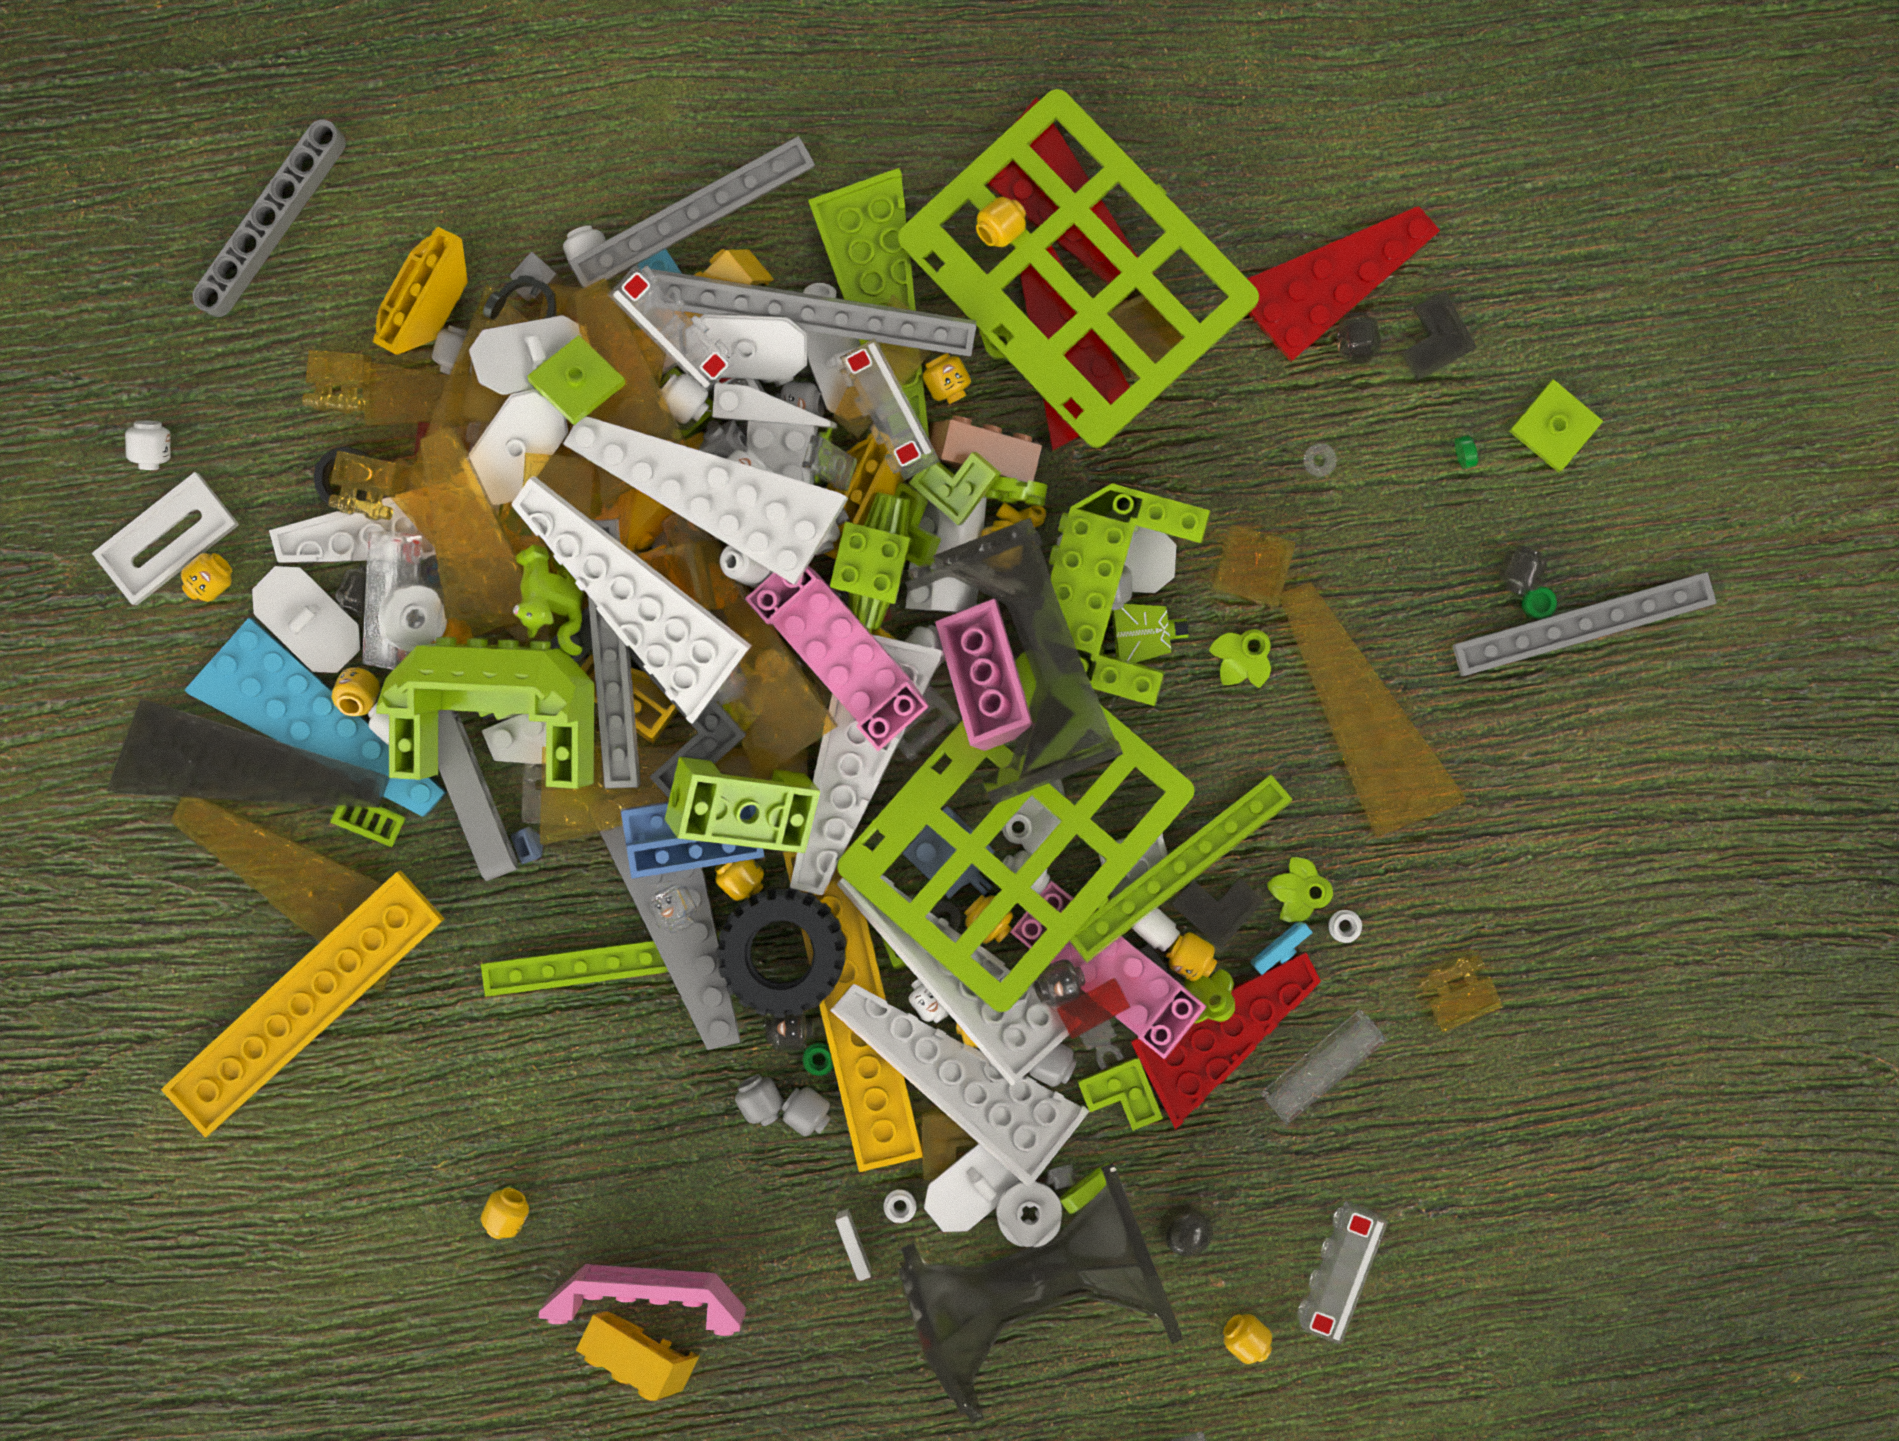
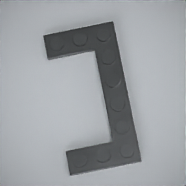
M589 606L581 612L582 623L580 630L570 636L574 644L582 647L581 654L577 656L570 655L576 663H579L593 650ZM556 635L550 641L551 647L560 648ZM629 645L630 656L665 694V688L653 674L650 675L643 667L645 664ZM715 697L711 699L697 720L692 724L699 733L650 776L668 798H670L679 757L709 760L715 764L748 735ZM673 699L671 702L686 718L687 715Z

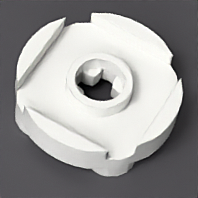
M405 584L400 587H393L388 591L379 610V631L382 637L387 639L393 646L411 652L416 646L431 644L433 641L436 642V637L443 635L447 624L445 605L441 603L435 591L425 586ZM415 609V614L419 615L420 619L419 621H414L412 626H408L407 614Z
M1019 1181L1009 1186L999 1198L998 1206L996 1207L998 1225L1003 1235L1013 1244L1022 1247H1039L1051 1241L1060 1229L1062 1217L1061 1203L1055 1192L1046 1184L1035 1181L1031 1186L1027 1187L1022 1181ZM1025 1206L1029 1208L1037 1207L1035 1211L1037 1218L1035 1221L1032 1222L1030 1219L1023 1221L1021 1219L1024 1214L1022 1209Z

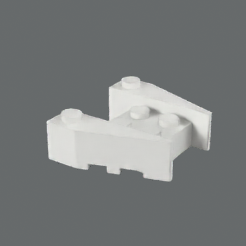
M715 383L712 417L723 420L748 421L746 446H748V450L757 455L764 463L766 471L814 485L818 427L836 429L837 423L750 386Z

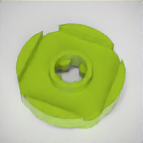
M998 477L983 498L998 499L997 502H1006L1007 504H1017V501H1025V504L1044 506L1047 485L1030 480L1027 483L1017 481V478Z

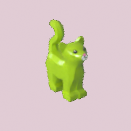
M531 545L516 556V561L524 567V573L520 584L522 601L514 607L513 613L527 627L529 638H534L538 629L543 625L553 623L551 611L567 616L569 622L562 625L557 634L558 645L566 654L577 656L581 654L582 647L574 644L570 636L577 633L581 628L583 590L581 591L575 584L577 581L563 564L560 565L555 558L554 566L557 568V574L549 572L547 548Z

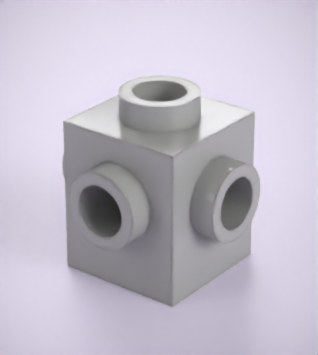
M731 420L722 426L718 425L708 430L703 435L704 440L699 451L727 459L734 451L740 450L746 453V450L749 448L746 446V436L735 421Z

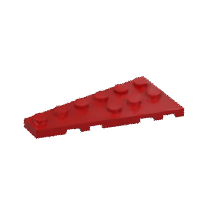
M1037 96L1018 120L1040 101ZM1054 123L1029 145L1074 193L1078 192L1090 181ZM1014 160L986 184L1000 197H1006L1011 201H1018L1026 212L1025 217L1036 227L1041 226L1059 209ZM1101 199L1090 210L1138 258ZM1075 224L1055 241L1107 285L1121 274Z
M1417 206L1247 278L1259 293L1258 303L1248 315L1285 357L1292 362L1431 240L1440 229Z
M1051 245L1046 250L1064 268ZM1030 264L1019 274L1026 313L1029 320L1049 340L1077 313ZM1093 329L1064 354L1066 359L1110 405L1130 388L1107 344ZM1043 398L1053 452L1080 436ZM1072 398L1063 404L1075 419L1083 412Z
M1305 951L1291 957L1284 963L1268 969L1264 974H1258L1233 987L1231 991L1235 999L1233 1015L1228 1020L1222 1022L1207 1018L1202 1022L1194 1023L1166 1059H1163L1140 1040L1139 1036L1130 1040L1175 1130L1195 1108L1197 1109L1202 1104L1208 1094L1218 1084H1221L1255 1050L1263 1038L1270 1034L1278 1026L1277 1024L1291 1010H1294L1321 982Z

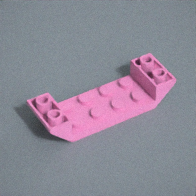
M809 565L797 585L773 573L745 598L766 624L774 625L859 723L856 727L877 751L886 746L929 707L910 677L833 589L830 588L826 581Z
M1050 881L1040 894L1042 898L1060 913L1074 899L1053 881ZM1026 912L1010 933L1027 947L1031 948L1047 929ZM1122 936L1088 963L1083 960L1070 942L1063 947L1050 963L1066 977L1068 975L1073 983L1137 1034L1140 1040L1163 1059H1166L1207 1007Z
M585 1264L549 1296L539 1311V1318L548 1319V1323L566 1324L568 1320L572 1321L583 1304V1298L587 1300H600L603 1296L616 1297V1300L620 1302H634L636 1298L649 1299L650 1303L658 1305L668 1304L669 1300L683 1301L682 1304L689 1307H699L703 1303H708L706 1330H714L716 1335L730 1336L734 1332H740L746 1307L716 1273Z

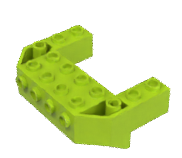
M1110 484L1071 506L1069 513L1063 512L1058 527V532L1063 533L1060 546H1053L1049 564L1054 565L1051 578L1045 577L1040 596L1045 597L1042 610L1036 609L1031 628L1036 629L1034 638L1058 679L1155 706L1165 671L1103 654L1105 646L1102 643L1132 536L1134 532H1138L1139 526L1202 543L1211 514L1210 510L1120 485Z
M436 637V643L416 646L386 677L376 706V714H389V778L421 780L438 775V710L529 714V721L546 722V787L579 789L594 784V682L569 654L563 652L561 648L551 647L550 641H530L529 647L519 646V640H498V645H488V639L468 638L467 644L456 643V637Z

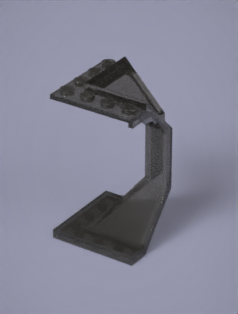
M1031 518L933 556L930 555L934 564L933 568L930 569L928 564L920 565L908 570L910 577L904 579L909 592L942 578H955L1003 602L1007 606L1036 681L1035 690L1029 705L1033 724L1019 735L1010 763L1002 769L981 776L992 805L1123 755L1120 744L1111 731L1079 657L1048 573L1040 547L1043 544L1039 532L1035 531Z
M1114 1163L1101 1167L1106 1180L1105 1187L1059 1235L1045 1245L1029 1247L981 1267L930 1265L923 1261L914 1243L901 1248L905 1261L900 1263L901 1268L898 1271L923 1354L950 1400L954 1399L959 1413H966L972 1424L984 1420L974 1388V1378L1001 1331L1005 1327L1073 1299L1087 1297L1154 1315L1162 1320L1171 1344L1184 1339Z

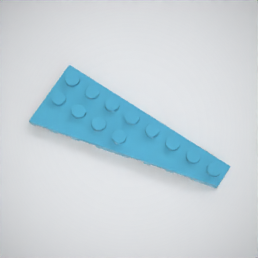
M248 618L185 689L189 695L422 817L427 816L447 793L431 777L421 780L389 778V745L369 728V721L363 716H348L340 712L333 704L331 698L333 689L253 618Z

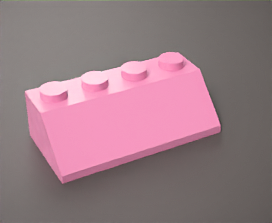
M994 598L935 622L970 746L983 751L1015 740L1033 724L998 602Z

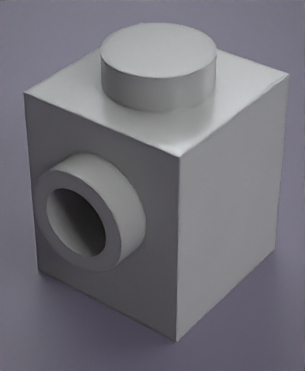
M533 252L510 275L513 280L523 275L532 276L536 280L546 283L553 292L563 282ZM522 287L515 290L527 302L534 298L542 306L547 300L545 294L540 289L535 297L530 295L533 287Z

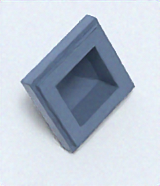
M531 827L511 834V839L522 865L541 858L544 838Z

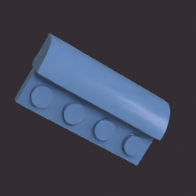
M669 801L621 809L631 879L764 857L763 848L678 839L665 821ZM745 806L740 812V818H751L755 814L756 806Z

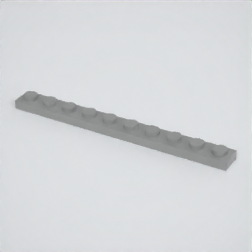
M643 268L642 276L650 283V288L639 298V304L698 314L788 317L802 330L970 357L972 354L976 330L975 320Z

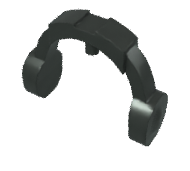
M519 276L518 279L506 284L499 293L495 291L490 295L484 306L483 315L491 320H495L503 309L507 297L514 290L522 287H533L530 295L535 297L540 289L546 296L548 310L544 319L556 317L555 293L543 281L540 282L532 276Z

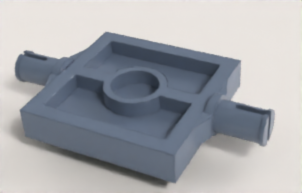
M948 806L943 810L969 834L973 832ZM926 825L902 854L931 880L954 854L956 849ZM989 845L986 847L992 854L995 852ZM971 864L947 891L945 896L950 899L962 886L969 883L984 896L988 891L979 882L988 890L993 885L979 874V869Z

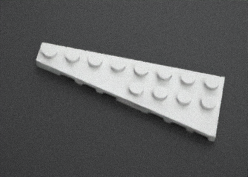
M884 875L880 877L905 900L911 903V898L893 886L895 883ZM842 878L838 882L839 888L1011 1086L1016 1084L1083 1023L1078 1016L1073 1017L1058 1006L1059 1002L1052 997L1049 999L1033 988V984L1010 1010L1006 1012L993 1010L848 881ZM930 912L926 915V918L953 942L956 943L962 936L949 927V923L943 918L938 919ZM981 946L971 955L977 963L1000 983L1010 973V970L1004 966L1005 963Z
M855 984L845 992L830 1010L1027 1187L1035 1182L1090 1112L1086 1107L1079 1106L1064 1098L1062 1094L1036 1083L1037 1081L1028 1076H1023L1016 1084L1011 1086L983 1052L949 1037L942 1030L934 1029L919 1021L912 1014L904 1013L889 1005L882 998Z

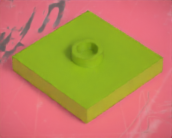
M579 335L527 375L528 382L573 425H576L625 385V378Z
M1553 379L1510 428L1509 432L1559 473L1602 424L1603 420Z

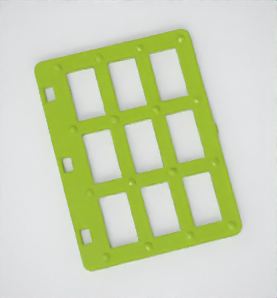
M1054 89L1048 92L898 232V241L904 251L970 320L976 321V327L1073 430L1089 446L1094 448L1106 445L1256 307L1259 299V293L1252 283L1166 196L1167 192L1159 184L1156 185L1093 119L1061 89ZM1056 120L1103 167L1076 193L1029 146ZM1014 160L1059 209L1032 234L1025 228L1024 232L1011 242L1015 249L991 272L986 274L941 226L969 200L979 211L995 200L996 197L985 185ZM1117 184L1165 231L1138 258L1090 210ZM1073 224L1121 272L1093 299L1046 250ZM1179 248L1228 296L1201 323L1152 274ZM932 252L944 263L938 272L925 260ZM1030 264L1077 313L1049 340L1002 291ZM1135 289L1184 338L1156 364L1108 315ZM1001 325L1014 337L1007 345L993 332ZM1091 329L1139 378L1112 405L1103 398L1064 356ZM1071 398L1083 410L1077 419L1063 406Z
M1026 650L1015 660L1028 708L1046 690L1075 716L1029 767L1004 744L986 751L970 746L962 720L842 855L837 865L839 874L997 1012H1006L1013 1007L1097 908L1102 909L1109 900L1107 896L1194 796V786L1190 780L1075 683L1058 679L1047 659L1036 650ZM1091 729L1119 753V756L1078 803L1073 805L1046 781V778L1088 730ZM945 753L952 762L940 775L931 768ZM987 757L1016 783L976 829L969 834L944 813L941 808ZM1136 767L1165 793L1126 839L1119 844L1090 818ZM1032 796L1061 822L1015 874L989 852L986 847ZM928 825L956 851L909 903L880 877L924 827ZM878 829L885 838L872 852L864 844ZM1078 835L1100 854L1106 862L1060 913L1035 892L1031 886L1070 841ZM973 864L1002 890L955 943L929 921L926 915L968 867ZM1018 903L1047 930L1000 983L977 963L971 955Z

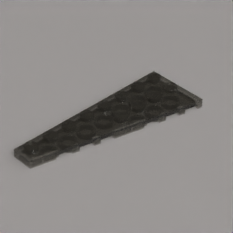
M140 699L107 791L127 795L379 808L390 778L381 773Z

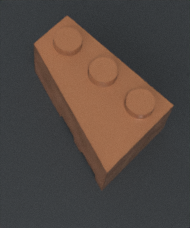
M953 415L952 420L930 423L929 438L926 439V442L931 452L926 455L923 452L921 461L925 462L928 457L933 456L939 462L952 465L951 468L959 470L972 452H978L1001 472L999 477L1017 478V481L1027 483L1028 480L1034 481L1042 445L1032 443L1031 436L1020 433H1013V437L1001 434L1002 428L983 424V427L979 428L971 425V419Z

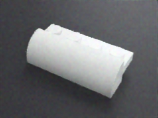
M986 498L981 499L964 524L959 526L928 500L919 527L940 537L941 541L930 569L921 568L910 562L906 597L907 609L958 613L977 605L978 585L966 579L968 574L966 568L968 564L975 566L977 561L981 562L979 553L981 533L984 529Z

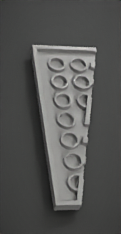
M662 790L589 806L590 813L707 1050L740 1043L741 1038L732 997L726 988L728 984L724 977L721 978L718 969L720 961L717 958V948L720 942L703 867L631 879L621 809L667 802L669 798ZM673 896L672 898H670L671 903L668 904L666 902V898ZM660 903L661 909L657 908L656 905ZM673 907L672 916L666 918L661 915L667 908Z

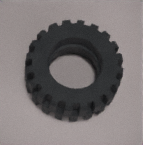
M780 887L770 888L767 891L752 895L742 902L727 918V922L719 935L720 943L717 948V958L720 961V967L718 969L721 978L724 977L728 984L726 986L727 990L731 995L734 993L740 999L739 1003L744 1007L750 1006L756 1009L755 1013L763 1016L766 1013L775 1015V1018H785L786 1015L790 1014L797 1016L804 1014L810 1008L814 1009L835 988L845 965L846 940L845 936H843L842 926L838 917L835 918L831 912L832 909L826 903L823 904L816 899L817 896L790 887L788 889H780ZM774 921H789L797 924L805 930L813 945V959L807 972L800 978L787 983L774 982L762 976L755 968L751 957V945L756 933L763 926Z

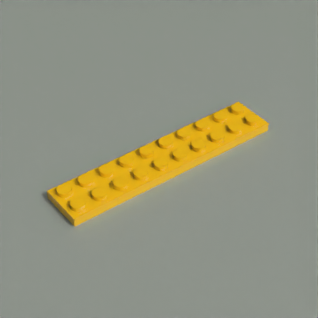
M848 844V846H847L845 852L850 848V845H849V844ZM786 851L783 852L791 884L797 852ZM837 867L824 894L811 893L817 896L816 899L823 904L826 903L832 909L831 912L835 918L838 917L842 926L843 936H845L846 959L841 976L833 991L819 1006L858 1170L863 1172L922 1158L923 1152L905 1077L830 1011L853 984L886 1001L868 921L837 885L843 878L839 874ZM801 928L809 964L811 965L813 945L808 934Z
M401 870L396 872L161 1090L206 1138L443 922L445 918Z

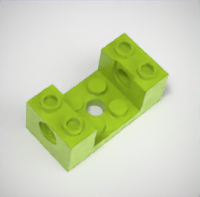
M679 757L665 821L678 839L805 853L820 790L805 773L774 769L771 780L721 774L712 761ZM745 806H756L755 814L751 818H740V812Z

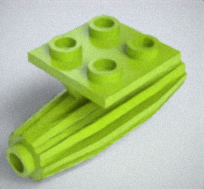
M877 492L864 525L845 521L830 588L849 592L848 608L870 633H872V629H880L890 603H896L911 540L910 537H907L910 500Z

